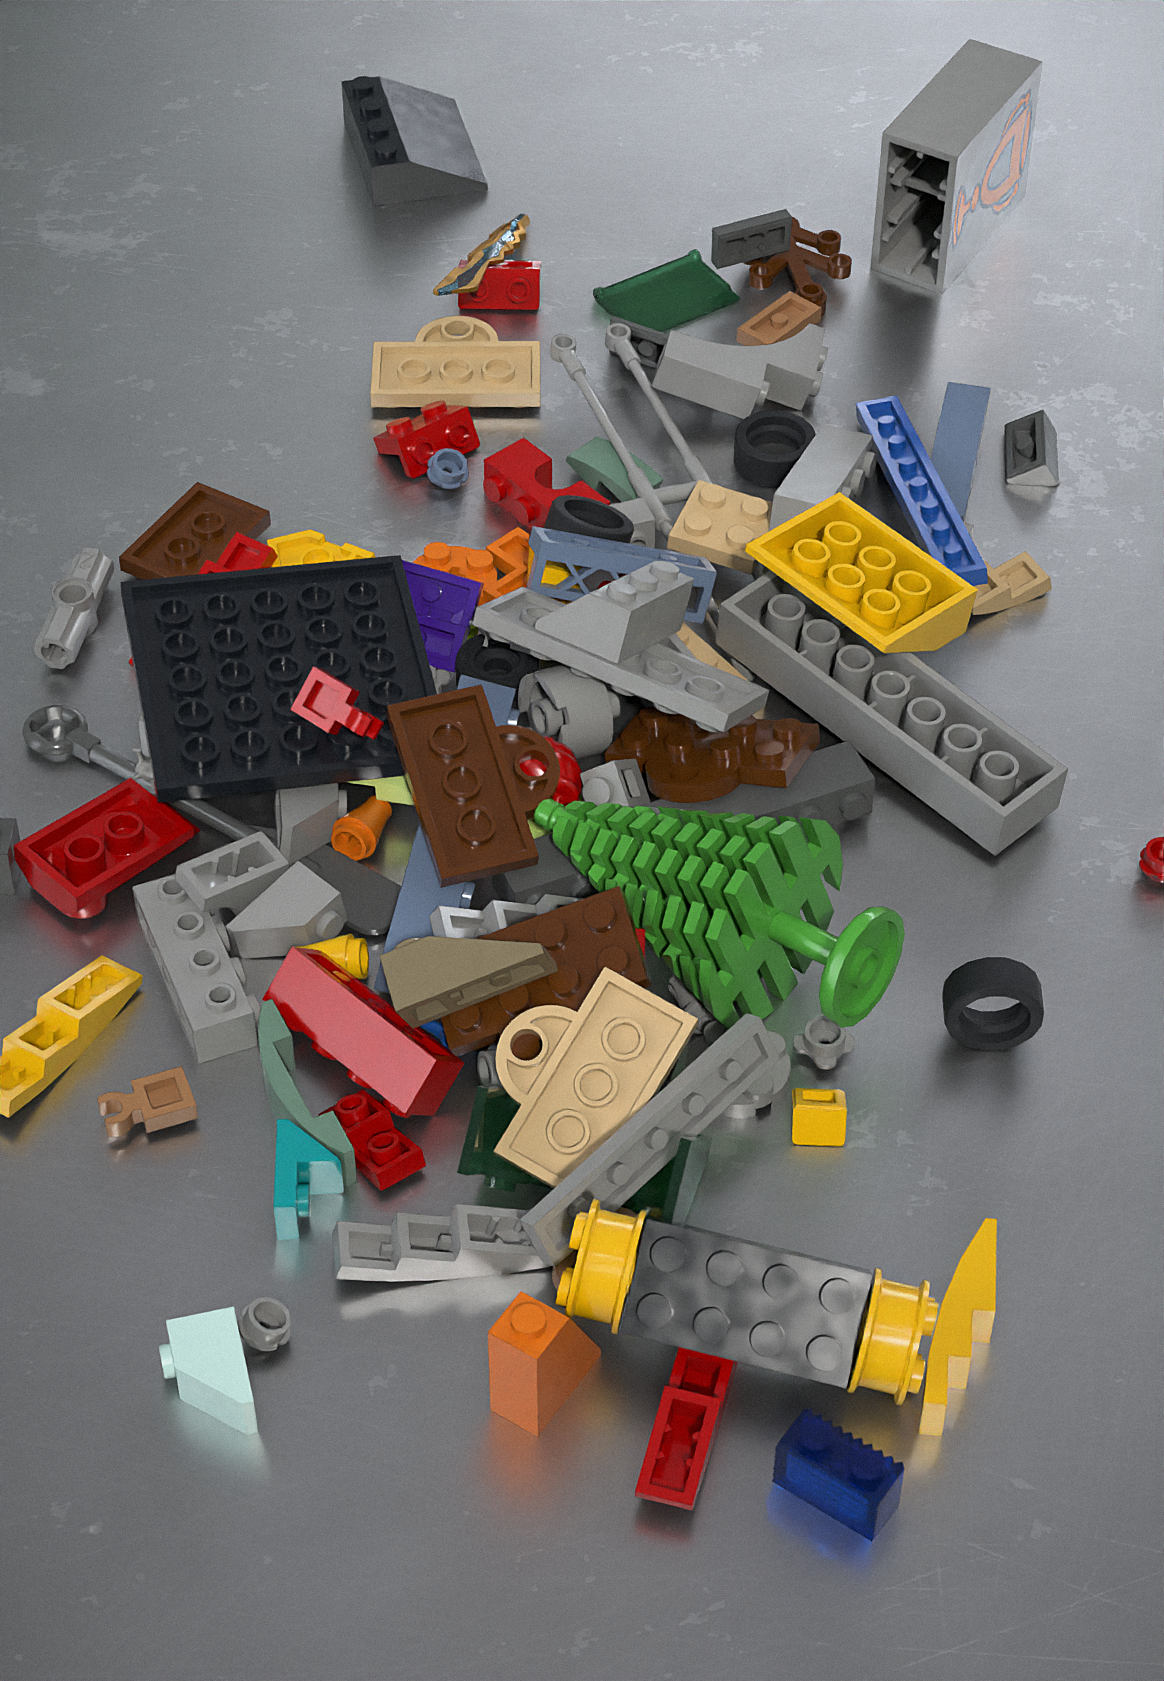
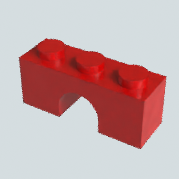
M524 437L484 459V493L492 502L501 505L514 515L521 524L527 525L531 529L533 526L544 528L551 504L559 496H582L610 505L609 500L582 480L567 488L552 489V458Z

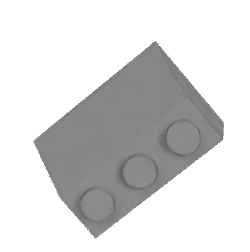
M654 561L536 620L534 629L619 664L681 630L694 578L679 573L680 569L672 563Z

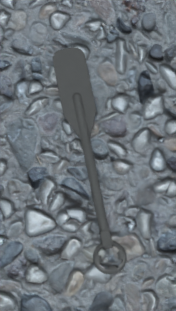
M66 705L42 707L33 712L24 722L22 730L24 740L36 752L45 755L71 753L89 764L93 761L126 780L136 775L135 768L137 764L103 746L101 739L88 733L89 725L85 716L75 708ZM61 719L62 722L68 723L75 728L63 737L64 739L58 741H50L49 738L43 737L36 732L43 725L47 724L49 720ZM141 778L135 780L144 789L156 796L155 789H151L149 781ZM200 798L167 802L236 841L262 831L277 848L276 829L245 824ZM325 844L298 860L341 893L348 919L344 923L345 925L365 935H380L389 931L401 889L399 884Z

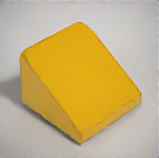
M792 1089L791 1136L793 1143L796 1145L815 1146L844 1145L847 1118L845 1092L838 1089Z

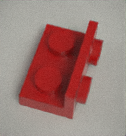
M461 259L458 268L463 269L469 261ZM487 260L482 261L471 272L458 280V288L470 283L477 274V271ZM504 260V263L489 265L477 291L458 293V307L461 309L537 310L540 306L541 261Z

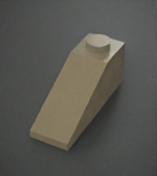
M427 936L422 939L410 938L397 944L394 950L379 955L395 1012L412 1028L558 971L555 960L541 943Z

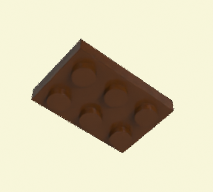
M196 482L119 556L120 570L142 580L197 575L206 560L214 563L218 561L236 532L256 540L271 525L270 511Z

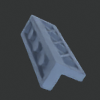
M532 527L528 544L535 555L526 588L547 597L575 601L593 592L587 589L582 580L598 569L609 571L614 580L619 579L617 573L629 574L654 561H665L676 565L680 569L679 573L694 578L693 586L699 587L694 609L686 608L684 621L703 624L717 576V571L706 557L541 527ZM547 560L565 563L572 575L556 585L541 582ZM573 565L583 566V568L576 571ZM577 583L581 587V589L570 588Z

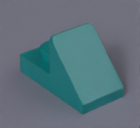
M277 1119L273 1204L277 1240L299 1239L300 1217H310V1195L343 1193L342 1164L337 1156L289 1119Z

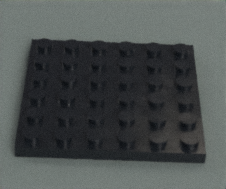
M401 555L120 582L121 598L157 803L405 775L387 720V705L436 695L437 692ZM313 666L325 670L360 692L353 705L384 722L375 740L367 735L362 737L344 725L341 726L337 735L330 734L290 710Z

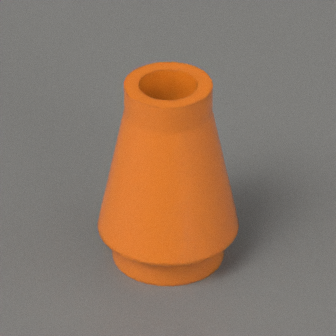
M376 795L370 796L363 804L335 821L331 835V844L334 850L355 861L371 856L376 849L387 820L392 815V808L389 802L376 800Z

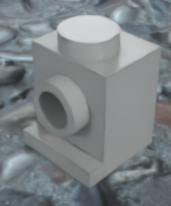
M636 758L614 760L579 773L583 783L581 790L583 801L593 802L596 806L602 803H614L632 808L650 803ZM623 773H624V776H625V779H626V782H627V785H628V787H629V790H630V793H631V796H632V797L629 796V793H628V790H627V787H626V784H625V781H624V778H623V775H622Z

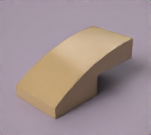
M1026 551L994 569L987 561H984L987 567L988 583L974 586L978 591L971 613L973 615L988 614L1023 604L1052 590L1051 579Z

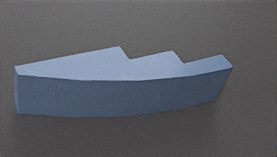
M948 382L931 461L964 523L991 388Z

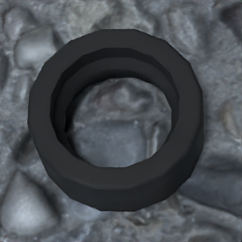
M763 411L746 417L737 426L734 438L733 461L737 471L746 480L760 486L779 487L815 437L814 428L803 417L786 411ZM778 443L790 446L795 451L776 455L764 453L754 447L761 444Z
M574 495L559 496L553 500L544 525L546 529L629 544L634 532L633 522L619 510L600 501Z
M985 957L969 961L953 970L944 982L942 992L944 1024L950 1036L962 1045L979 1050H1002L1015 1047L1032 1038L1042 1026L1044 1006L1041 983L1036 972L1023 962L1006 957ZM991 996L1008 997L1019 1001L1009 1008L998 1011H979L967 1007V1005L978 999Z

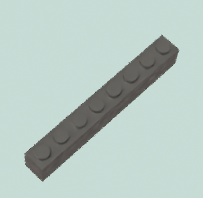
M846 741L812 752L787 788L741 783L732 792L709 801L677 803L660 799L641 806L677 808L679 810L707 811L709 814L732 812L733 816L740 813L753 814L755 820L763 816L775 818L778 826L781 824L778 816L794 817L800 823L799 817L826 820L831 826L846 820L857 819L862 815L872 812L875 777L850 741ZM553 833L534 839L539 854L538 865L492 875L493 887L501 901L536 905L545 894L585 899L598 894L599 891L590 883L589 877L586 878L575 867L571 857H567L554 844Z

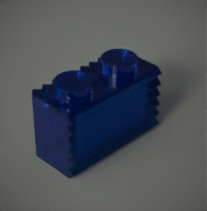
M812 1408L803 1409L778 1442L775 1448L776 1453L774 1457L776 1458L773 1462L775 1465L773 1467L774 1477L772 1482L868 1540L874 1541L899 1507L904 1476L903 1461L894 1463L893 1456L884 1457L882 1450L875 1451L872 1444L864 1445L862 1438L853 1439L852 1432L843 1433L842 1426L833 1427L832 1420L823 1421L822 1414L813 1415Z

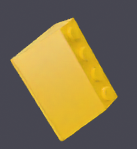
M840 492L747 543L745 548L746 553L883 653L936 651L966 632L978 591L974 586Z

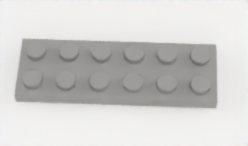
M523 586L476 607L473 625L488 631L489 636L494 640L505 643L514 642L528 648L529 653L536 658L556 660L570 666V670L578 676L598 678L612 684V689L620 694L628 696L637 695L654 702V707L669 714L680 713L694 719L696 724L704 730L725 732L765 707L769 693L768 689L659 643L616 664L535 630L536 620L566 604Z

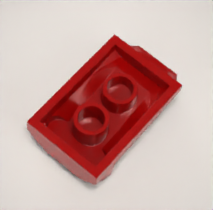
M129 778L13 845L14 859L30 886L69 917L86 919L98 915L105 909L107 893L187 842L200 829L166 802L157 803L155 796L132 778Z

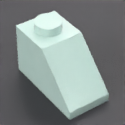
M234 1306L166 1320L170 1343L159 1345L164 1378L176 1377L180 1399L246 1435L258 1433L254 1400Z

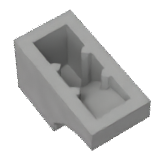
M259 831L177 865L175 880L202 913L226 907L230 908L237 916L289 869L290 863L262 831Z

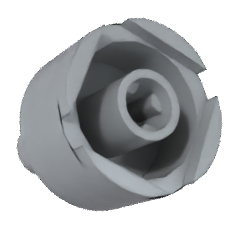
M563 664L527 674L521 679L519 685L518 708L520 713H528L531 727L527 728L535 731L542 737H553L555 741L567 745L575 753L576 759L606 752L613 743V718H617L620 715V703L616 693L611 689L607 690L602 680L578 676L570 670V666Z

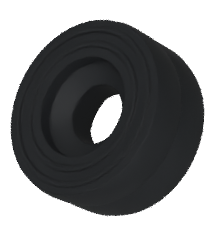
M482 633L467 640L461 646L456 656V687L458 686L460 676L465 675L514 688L516 691L511 708L519 710L518 690L521 679L525 675L539 670V658L510 649V644L494 640L491 637L488 646L485 647L483 643L486 636ZM492 670H504L508 671L509 673L503 675H491L487 674L486 672Z

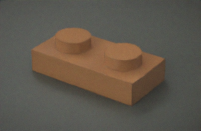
M789 291L738 327L737 342L744 346H760L789 339L804 330L809 323L816 325L820 322L821 307Z

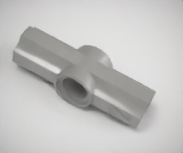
M85 547L83 552L75 554L65 578L58 581L52 588L53 605L34 645L36 657L43 660L50 668L65 669L66 665L73 663L85 637L93 633L97 628L98 619L96 611L114 572L113 560L106 557L100 549Z

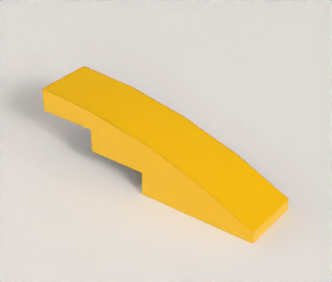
M101 955L38 998L36 1016L3 1038L2 1056L0 1057V1114L8 1118L11 1117L63 1073L111 1023L142 984L143 975Z
M985 1218L962 1255L941 1303L928 1355L919 1434L942 1436L948 1388L966 1389L972 1358V1342L990 1343L996 1312L997 1219Z

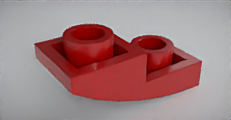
M364 1090L341 1098L337 1104L318 1114L320 1116L334 1111L354 1148L357 1169L380 1191L387 1189L426 1166L422 1149L394 1127L390 1110Z

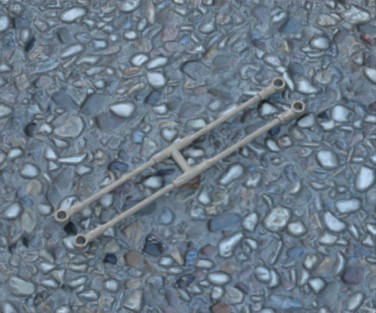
M621 323L609 325L606 329L605 346L609 350L617 352L625 367L634 374L685 461L684 467L693 480L691 482L658 489L653 488L644 471L637 467L585 376L586 370L576 354V339L568 334L555 335L551 340V358L556 362L562 363L570 378L577 382L625 466L629 482L637 496L644 498L655 518L656 529L663 533L668 542V535L672 529V520L663 505L687 501L698 480L714 484L713 480L699 457L693 455L657 392L651 387L652 384L640 365L641 360L630 342L631 330L628 326ZM758 563L752 573L755 580L764 575ZM693 586L698 594L699 587ZM711 596L707 612L717 628L719 608ZM728 653L731 665L748 681L754 680L757 677L754 672Z

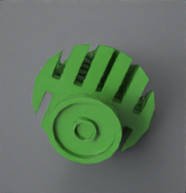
M546 799L538 804L534 812V822L539 827L553 832L554 844L567 857H571L575 867L586 878L589 877L590 883L599 893L617 886L621 887L626 895L635 929H645L646 944L659 959L663 957L669 970L728 1029L740 1019L732 1004L734 1001H737L743 1015L748 1013L761 1017L763 1020L774 1012L760 981L762 977L770 993L785 1001L798 984L792 968L804 975L813 960L825 966L819 989L821 1011L832 1023L842 1028L854 1026L868 1016L881 1000L894 976L901 957L905 936L903 919L896 911L884 906L869 907L853 918L839 937L827 932L834 909L820 875H823L825 882L840 891L843 860L839 835L826 820L799 817L800 823L794 817L778 816L781 823L778 826L775 818L763 816L755 820L754 815L748 813H740L733 816L732 812L709 814L707 811L679 810L677 808L658 807L660 814L657 816L651 807L635 806V808L614 803H602L596 806L593 802L572 801L567 806H564L553 799ZM801 909L806 918V921L802 920V917L800 915Z

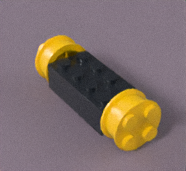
M593 1199L589 1213L580 1211L576 1215L569 1248L579 1250L575 1268L567 1267L566 1271L563 1270L555 1302L556 1305L566 1307L565 1316L571 1320L574 1316L611 1324V1334L617 1335L626 1305L621 1333L847 1388L849 1393H854L857 1386L893 1394L895 1404L897 1405L903 1404L907 1392L918 1394L925 1368V1360L922 1359V1354L918 1353L921 1335L932 1336L939 1305L938 1302H935V1298L929 1297L930 1281L923 1279L919 1287L882 1278V1269L875 1268L872 1274L869 1269L653 1216L647 1218L643 1234L647 1211L641 1210L635 1218L600 1209V1200Z

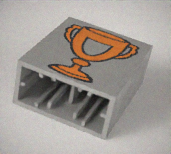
M969 39L883 131L871 270L943 294L1025 198L1043 61Z

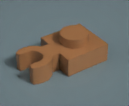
M182 1066L132 1080L133 1093L125 1095L121 1092H108L97 1098L101 1116L119 1113L104 1119L108 1137L124 1135L132 1129L134 1124L143 1122L146 1132L150 1133L198 1118L197 1105Z

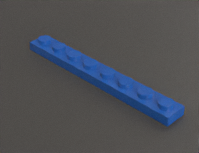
M898 396L855 403L857 420L865 434L873 435L872 450L874 453H877V460L921 550L972 586L987 584V567Z

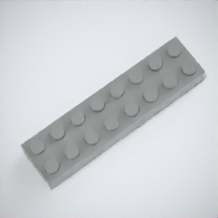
M771 570L720 604L715 642L719 647L844 742L850 741L856 751L994 856L1059 807L1068 768L910 652L883 653Z

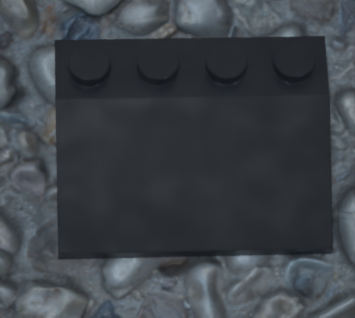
M360 76L354 80L341 81L344 122L373 207L488 191V183L455 99L380 76Z

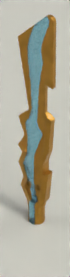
M520 213L510 222L502 224L489 234L488 240L482 242L467 255L469 263L463 269L455 267L433 289V294L442 296L477 291L488 266L504 263V256L514 254V250L520 247V242L526 239L525 229L530 225L529 217L526 214Z

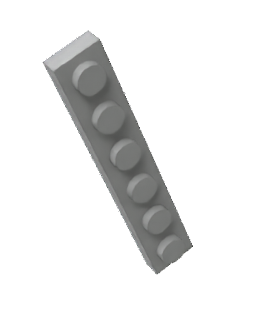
M748 1013L741 1017L520 1219L523 1228L543 1262L556 1267L574 1250L569 1248L576 1215L580 1211L589 1213L593 1199L600 1200V1209L615 1212L780 1059L761 1017Z

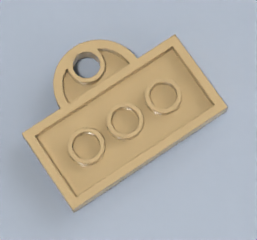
M448 316L431 321L422 327L415 341L373 342L370 390L371 407H386L390 409L424 407L430 403L442 400L445 401L446 405H460L472 408L540 407V341H498L496 331L486 322L467 316Z
M604 967L578 1012L563 1006L544 1005L529 1009L518 1015L503 1031L497 1045L495 1059L498 1077L504 1090L520 1108L494 1149L495 1155L554 1189L657 1095L698 1026V1018L607 967ZM523 1034H534L543 1043L540 1054L529 1061L520 1060L512 1053L513 1043Z

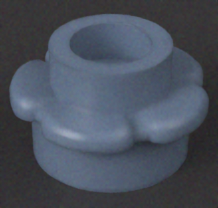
M450 448L441 449L428 460L427 476L433 484L444 489L453 490L459 488L461 483L467 481L469 476L467 461L459 451Z

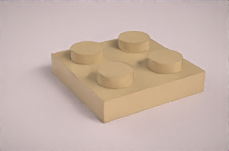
M698 480L668 535L667 548L684 554L706 557L710 562L752 575L758 561L745 552L746 544L769 532L773 502Z

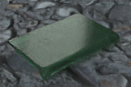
M697 249L689 251L688 255L610 286L593 289L595 301L611 316L660 332L667 331L740 301V297L732 291L730 285L702 261L701 254Z

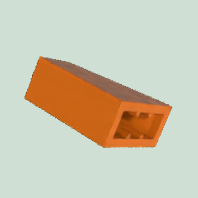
M520 1291L488 1331L490 1410L538 1437L599 1359L601 1349L569 1317Z

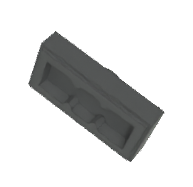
M786 209L712 228L711 262L716 269L790 250L792 216Z

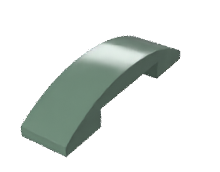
M271 999L262 1002L258 1024L261 1068L265 1092L276 1120L289 1119L332 1152L341 1161L343 1184L348 1186L356 1183L355 1153L352 1144L334 1111L312 1117L288 1071L295 1069L292 1034L274 1001Z

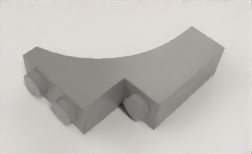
M809 323L804 330L789 339L760 346L719 344L670 330L659 357L651 387L742 419L750 416L754 405L762 407L765 398L801 411L808 395L816 396L823 378V373L820 371L828 352V347L822 346L825 328Z

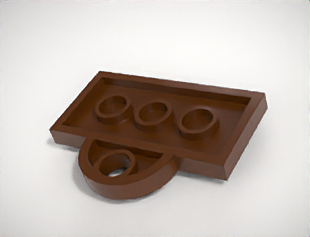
M482 684L387 705V720L440 887L538 865L539 854L527 820L534 817L535 809L540 802L546 799H554L557 791L560 765L556 752L550 743L540 734L522 726H496ZM536 759L545 765L547 771L541 776H529L521 770L520 764L526 760Z
M654 706L640 709L606 750L605 760L608 763L614 760L636 758L640 772L646 774L650 792L663 800L677 803L704 802L732 792L741 783L787 788L819 744V724L801 723L794 718H785L778 721L756 719L751 715L725 732H711L700 728L696 724V720L680 713L669 714L658 710Z
M620 886L476 938L481 940L541 943L555 960L558 971L443 1016L441 1020L449 1050L455 1056H460L498 1042L509 1023L529 1009L544 1005H558L578 1012L604 967L609 968L644 989L652 986L624 891ZM523 1034L513 1043L512 1053L520 1060H532L540 1054L543 1046L542 1040L534 1034Z

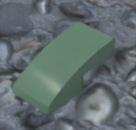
M596 436L567 456L566 462L591 487L596 489L604 484L622 502L639 498L628 480V472L610 441ZM629 452L637 467L644 471L653 488H660L664 479L641 459Z

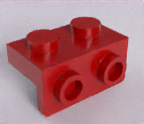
M444 400L422 407V415L411 420L410 417H403L386 425V432L373 437L379 454L399 455L408 478H416L426 473L429 468L427 465L428 460L441 449H454L464 455L480 446V440L468 406L446 405Z

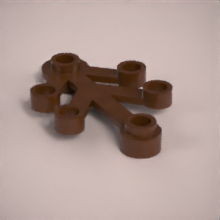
M792 216L790 250L774 254L766 263H761L762 257L743 262V264L752 265L749 268V284L756 289L769 288L773 284V279L787 266L797 288L795 294L820 306L821 316H823L826 312L827 295L820 284L812 281L806 265L827 273L831 278L845 279L851 275L852 259L846 254L839 253L841 249V235L838 232L824 230L816 234L800 228L799 221ZM796 242L816 248L820 254L799 247Z

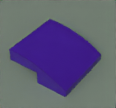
M402 560L429 665L455 673L456 656L461 646L467 641L472 626L469 625V621L474 619L484 583Z

